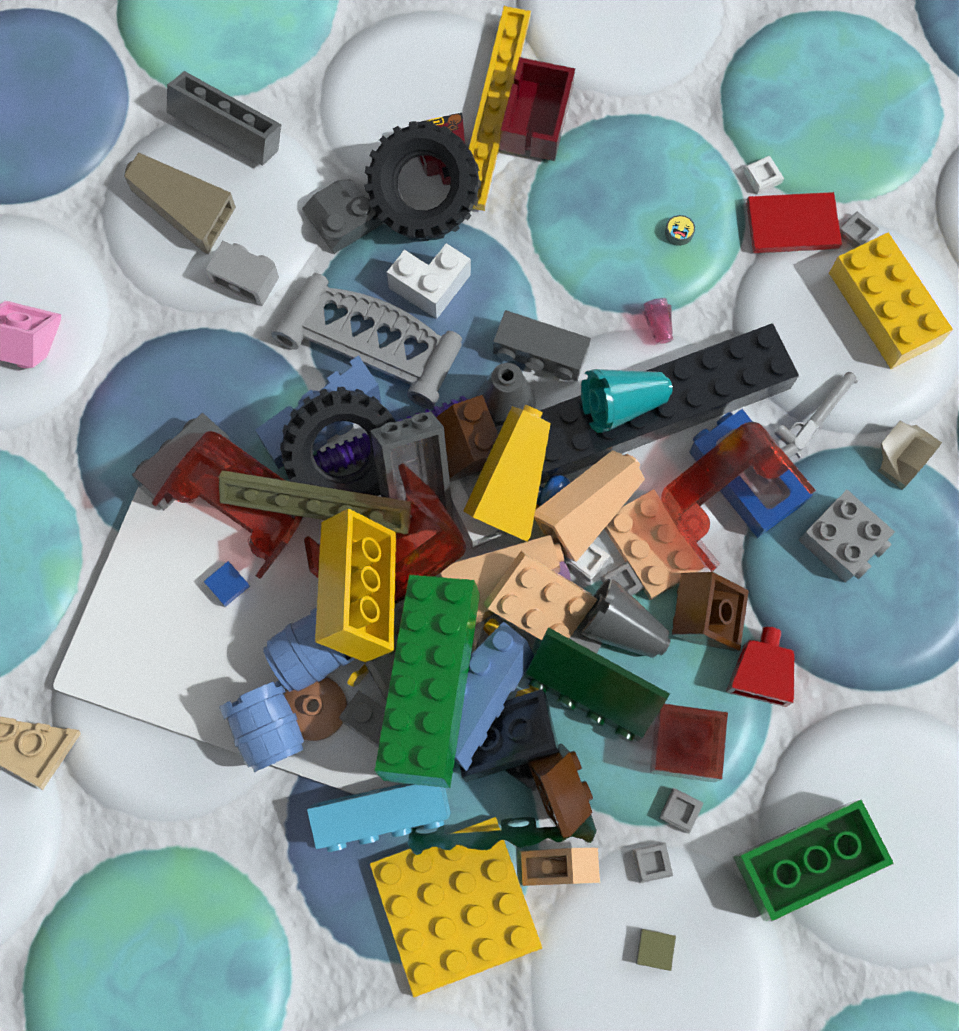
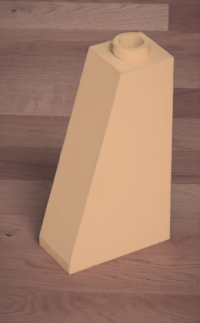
M612 450L535 510L534 519L545 536L551 535L553 544H560L564 556L577 562L642 484L645 478L639 468L640 463L630 454L622 455Z
M551 535L439 567L441 576L444 578L475 581L480 593L476 618L477 625L495 614L488 610L483 603L520 551L528 554L553 571L560 573V562L564 561L560 544H553Z

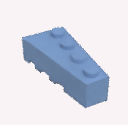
M359 355L350 361L353 367L342 375L338 371L327 377L329 382L321 389H326L327 392L337 391V387H345L347 391L354 392L356 389H359L371 398L374 396L382 404L378 383ZM309 390L301 396L302 398L298 401V406L295 409L299 410L304 405L302 400L309 396L310 399L319 396V391ZM287 406L255 429L261 443L278 469L284 466L280 442H283L284 435L282 430L284 424L288 425L291 420L290 413L293 411L291 406ZM337 421L325 426L316 436L313 451L322 448L327 443V440L333 436L349 432L355 423Z
M504 621L470 657L455 761L465 771L468 770L472 763L471 758L478 746H482L488 736L487 731L495 717L498 718L504 709L503 704L510 692H514L534 658L527 640Z

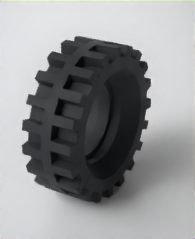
M411 121L407 127L400 128L396 126L392 128L394 133L387 138L383 135L379 139L381 145L376 151L372 149L369 154L372 158L370 166H365L364 173L368 176V183L364 184L371 200L369 201L371 208L375 210L378 218L383 223L410 239L416 238L421 241H429L430 238L441 239L451 231L456 232L460 229L459 225L465 219L468 221L472 216L470 212L474 205L477 206L479 201L477 195L478 189L481 188V181L478 174L479 167L472 152L465 142L444 125L443 127L437 126L431 121H426V124H418L416 121ZM421 155L433 156L441 160L447 166L451 177L450 190L446 199L437 207L429 210H416L408 206L402 200L398 190V176L403 166L411 159Z
M337 387V391L327 392L326 389L319 391V396L310 399L308 396L302 400L304 405L299 410L293 409L290 413V422L288 425L284 424L282 430L284 435L283 442H280L282 461L289 481L379 496L380 489L370 430L382 427L386 423L396 422L388 409L374 396L371 398L359 389H356L355 392L347 391L345 387ZM337 421H349L358 424L367 432L370 439V454L366 463L358 471L349 475L335 476L326 473L316 464L313 458V444L317 434L325 426ZM405 445L389 450L395 484L400 479L397 474L399 467H404L405 459L402 456Z

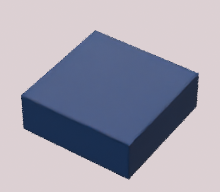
M229 561L203 581L225 607L250 587Z

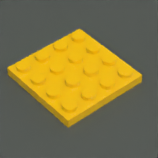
M496 817L453 833L500 830ZM504 840L499 841L489 850L469 849L456 845L451 850L431 847L424 850L421 854L415 855L410 848L370 863L414 998L542 949Z

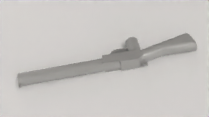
M845 373L807 423L797 422L789 430L782 424L774 432L786 446L754 466V472L762 483L768 484L783 462L796 454L799 459L802 457L801 450L812 439L814 433L851 385L858 382L854 373ZM796 425H799L802 428L795 436L791 430Z

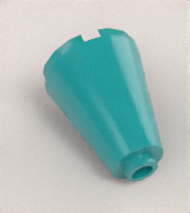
M593 369L586 371L584 374L588 375V377L581 381L583 410L585 415L591 413L594 422L589 424L596 432H607L667 403L672 394V383L662 372Z

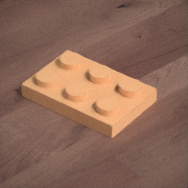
M654 489L623 506L604 528L624 561L629 562L638 576L649 600L679 584L681 573L699 572L705 567Z
M520 551L483 604L488 610L542 640L548 627L570 638L597 599L583 588L523 551Z

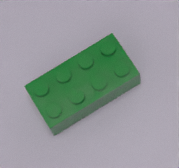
M862 799L849 802L733 856L763 921H774L894 864Z

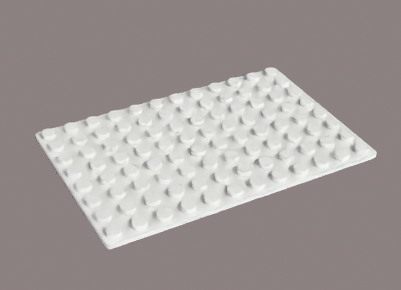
M204 474L164 511L138 487L54 680V689L240 754L238 747H235L233 742L234 738L228 721L223 719L219 706L228 701H231V703L238 701L239 696L268 683L278 681L265 657L263 648L267 646V641L284 630L285 626L310 615V611L317 607L321 522L325 520L220 503L219 478ZM402 538L396 540L394 605L402 601L406 595L409 575H418L430 555L437 557L441 561L436 571L433 572L432 577H442L439 567L465 559ZM229 561L250 587L225 607L203 581ZM486 619L475 626L471 654L476 650ZM355 659L345 666H339L326 676L340 686L345 694L347 705L359 690L386 708V701L369 672L357 686L352 687L347 684L351 674L358 671L364 665L363 661ZM315 700L310 701L307 705V709L310 712H315L319 708V703ZM344 723L332 736L318 741L304 740V743H302L304 750L271 765L352 794L401 784L383 781L374 771L378 747Z

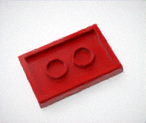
M834 192L748 196L746 204L753 253L840 249L842 239Z

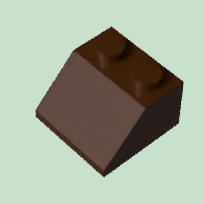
M483 395L453 404L436 417L444 427L450 482L482 471L498 437Z
M715 572L681 573L680 584L677 590L678 597L673 618L672 635L694 644L730 651H740L749 590Z
M561 743L558 745L560 753L527 764L548 819L565 838L570 837L593 813L589 804L593 796L587 782H581L577 771L581 770L582 767L574 750L570 752Z

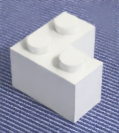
M447 243L429 265L404 250L387 271L388 285L391 290L437 319L470 277L471 259Z

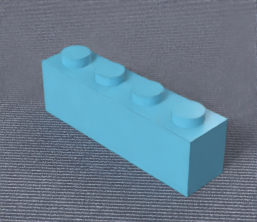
M407 783L314 803L307 809L316 849L326 847L327 852L344 849L347 847L346 842L359 840L360 845L372 843L379 840L378 835L390 832L392 837L403 836L411 833L412 827L424 825L425 830L438 828L444 825V820H447L451 814L445 788Z

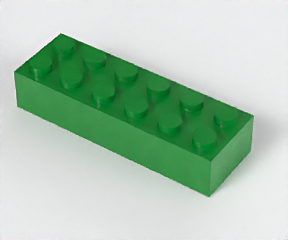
M409 575L374 770L383 781L451 788L480 593L474 580Z

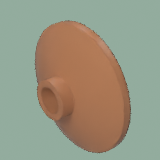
M326 677L300 691L293 690L289 692L287 690L285 693V698L298 718L297 723L304 740L318 741L326 739L336 733L342 726L343 722L339 717L347 707V701L340 686L330 678ZM313 700L318 701L319 708L315 712L308 711V703Z

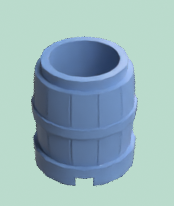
M317 607L310 611V615L285 626V629L268 640L267 646L263 648L272 671L289 692L305 689L317 681L319 682L326 678L328 674L339 666H345L355 660L353 657L315 642Z
M279 680L239 696L238 701L233 703L228 701L219 706L223 719L228 721L235 747H238L247 767H252L254 773L304 750L302 747V743H304L303 736L297 723L298 718L285 698L284 693L286 691Z

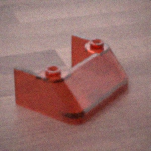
M757 422L742 424L669 483L662 491V504L678 531L711 572L720 565V562L701 540L710 529L709 516L702 509L701 505L747 468L752 466L760 476L767 479L778 478L790 469L810 495L816 491V488L763 425Z
M208 431L178 463L151 504L157 507L168 493L181 503H193L198 497L205 500L251 533L248 538L250 550L255 556L264 559L255 575L261 579L286 547L304 517L220 503L219 475L222 470L285 480L221 434Z
M401 463L398 469L406 493L405 501L411 502L412 517L410 518L408 534L396 533L394 605L405 599L409 575L435 577L460 559L466 551V543L462 533L435 492L404 463ZM308 535L304 538L309 572L318 578L320 544Z

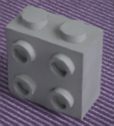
M846 489L798 541L846 583L853 576L860 579L868 571L871 565L867 561L874 554L879 558L892 545L888 539L895 531Z

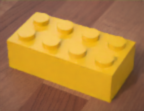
M889 232L838 256L831 267L829 275L890 369L940 345L953 331L952 326Z
M349 508L321 522L315 642L360 661L368 662L394 651L396 532Z

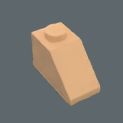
M598 848L521 851L523 886L600 883Z

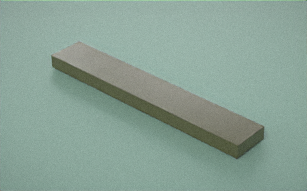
M223 470L219 475L220 503L319 520H327L349 508L396 533L408 534L410 528V501Z

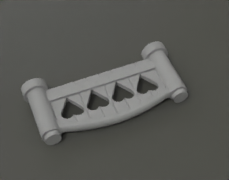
M313 273L312 276H309L283 322L276 324L271 333L272 337L278 343L290 349H298L305 338L351 359L359 355L365 365L410 384L411 386L407 392L408 398L421 407L432 409L439 398L438 390L462 346V337L453 331H447L440 336L411 314L390 303L357 292L329 288L327 286L329 281L319 273ZM333 303L337 308H345L348 311L342 318L328 325L325 324L324 306L326 304ZM353 315H361L364 320H372L374 326L353 337L350 319ZM386 326L391 332H400L401 337L381 349L379 348L378 328ZM407 338H414L417 343L427 344L428 349L414 358L406 360L404 341Z

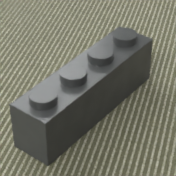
M183 71L167 84L166 112L262 166L278 152L281 133L280 123L186 71Z

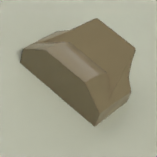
M899 421L881 443L883 461L878 472L903 490L932 457L942 442L918 425L911 426Z

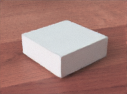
M770 155L745 166L743 170L744 175L757 195L782 184L784 180Z
M592 543L577 562L568 558L566 564L591 582L608 561L610 555Z

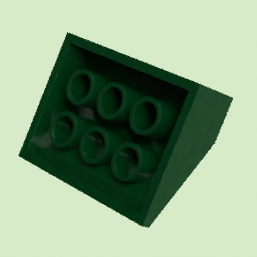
M549 627L525 678L530 680L528 686L535 691L543 689L545 693L548 691L558 697L557 702L572 711L576 707L586 712V719L599 726H603L605 723L616 729L615 735L631 743L633 739L639 742L644 737L670 695L665 690Z

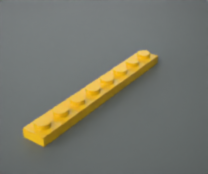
M503 6L469 146L478 164L479 180L481 181V188L478 189L477 195L479 201L477 206L474 205L472 209L485 211L500 148V130L530 22L531 11Z

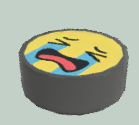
M683 215L670 218L665 228L666 238L674 245L688 244L695 233L694 222Z

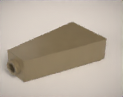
M139 152L125 169L124 177L131 191L202 252L209 254L236 208L231 192Z

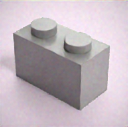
M223 240L205 269L212 284L260 306L264 305L279 279L275 263L270 258L264 255H259L258 257L249 253L240 244L233 243L232 245Z

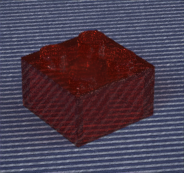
M664 704L655 718L650 774L713 783L722 780L728 712Z

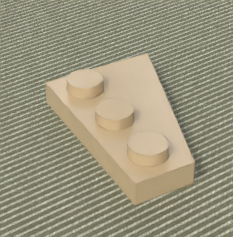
M0 716V767L43 790L81 733L76 729L55 728L47 724H32Z

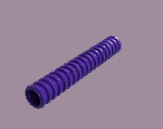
M464 395L459 396L457 401L451 399L449 404L443 402L442 407L433 406L431 412L437 417L453 404L468 399ZM425 409L424 413L430 412L429 409ZM362 433V437L357 438V436H354L350 442L346 439L343 441L344 444L339 445V443H336L332 449L328 446L324 452H321V450L316 451L317 454L313 455L316 464L329 474L332 471L338 473L339 468L342 467L344 470L348 469L350 464L356 466L360 460L364 463L370 454L369 436L366 433Z

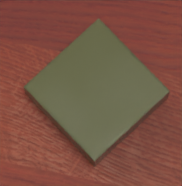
M641 929L636 964L671 971L676 936Z

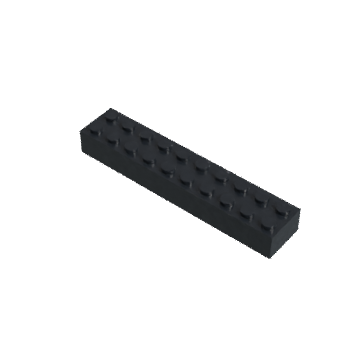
M771 323L646 370L649 372H662L670 379L672 394L668 402L607 432H596L591 428L589 423L594 422L591 413L585 415L581 395L539 410L543 412L541 419L551 423L540 485L546 483L553 475L565 476L591 466L612 450L620 454L728 412L790 390L799 374L774 324ZM503 424L495 427L498 435L501 431Z

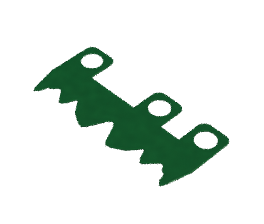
M592 815L570 837L563 838L555 826L537 828L535 818L518 817L501 820L502 830L444 834L443 825L432 833H418L416 829L424 827V825L412 827V832L409 833L408 845L415 855H419L431 847L451 850L456 845L469 849L489 850L501 840H506L519 848L538 844L548 838L560 843L570 837H575L591 843L597 830ZM513 820H526L529 822L528 825L522 827L508 825Z

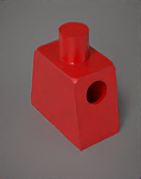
M762 627L760 642L749 640L744 644L728 683L726 693L782 707H787L794 702L795 654L791 649L779 647L782 633L780 629Z

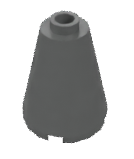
M512 363L498 365L481 385L476 397L483 395L495 427L504 424L512 406L523 409L525 404L533 408L536 405L535 395L520 368Z
M607 579L593 595L597 601L579 624L578 633L584 637L650 658H654L658 654L662 656L671 642V639L668 638L669 631L617 581Z

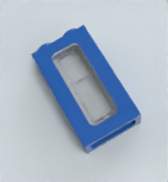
M741 409L734 415L731 412L726 413L716 422L718 426L711 431L705 428L692 439L694 443L689 453L754 535L759 538L805 505L813 494L786 461L783 462L768 484L761 482L754 472V466L777 452V450L746 412Z

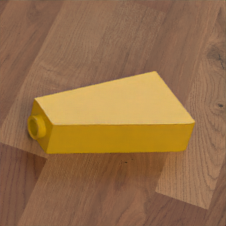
M525 404L523 409L511 407L463 512L528 542L532 531L551 423L541 419L543 412Z

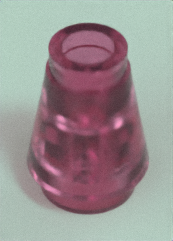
M658 298L644 303L645 310L642 313L656 344L660 345L673 341L672 305L668 304L667 298Z

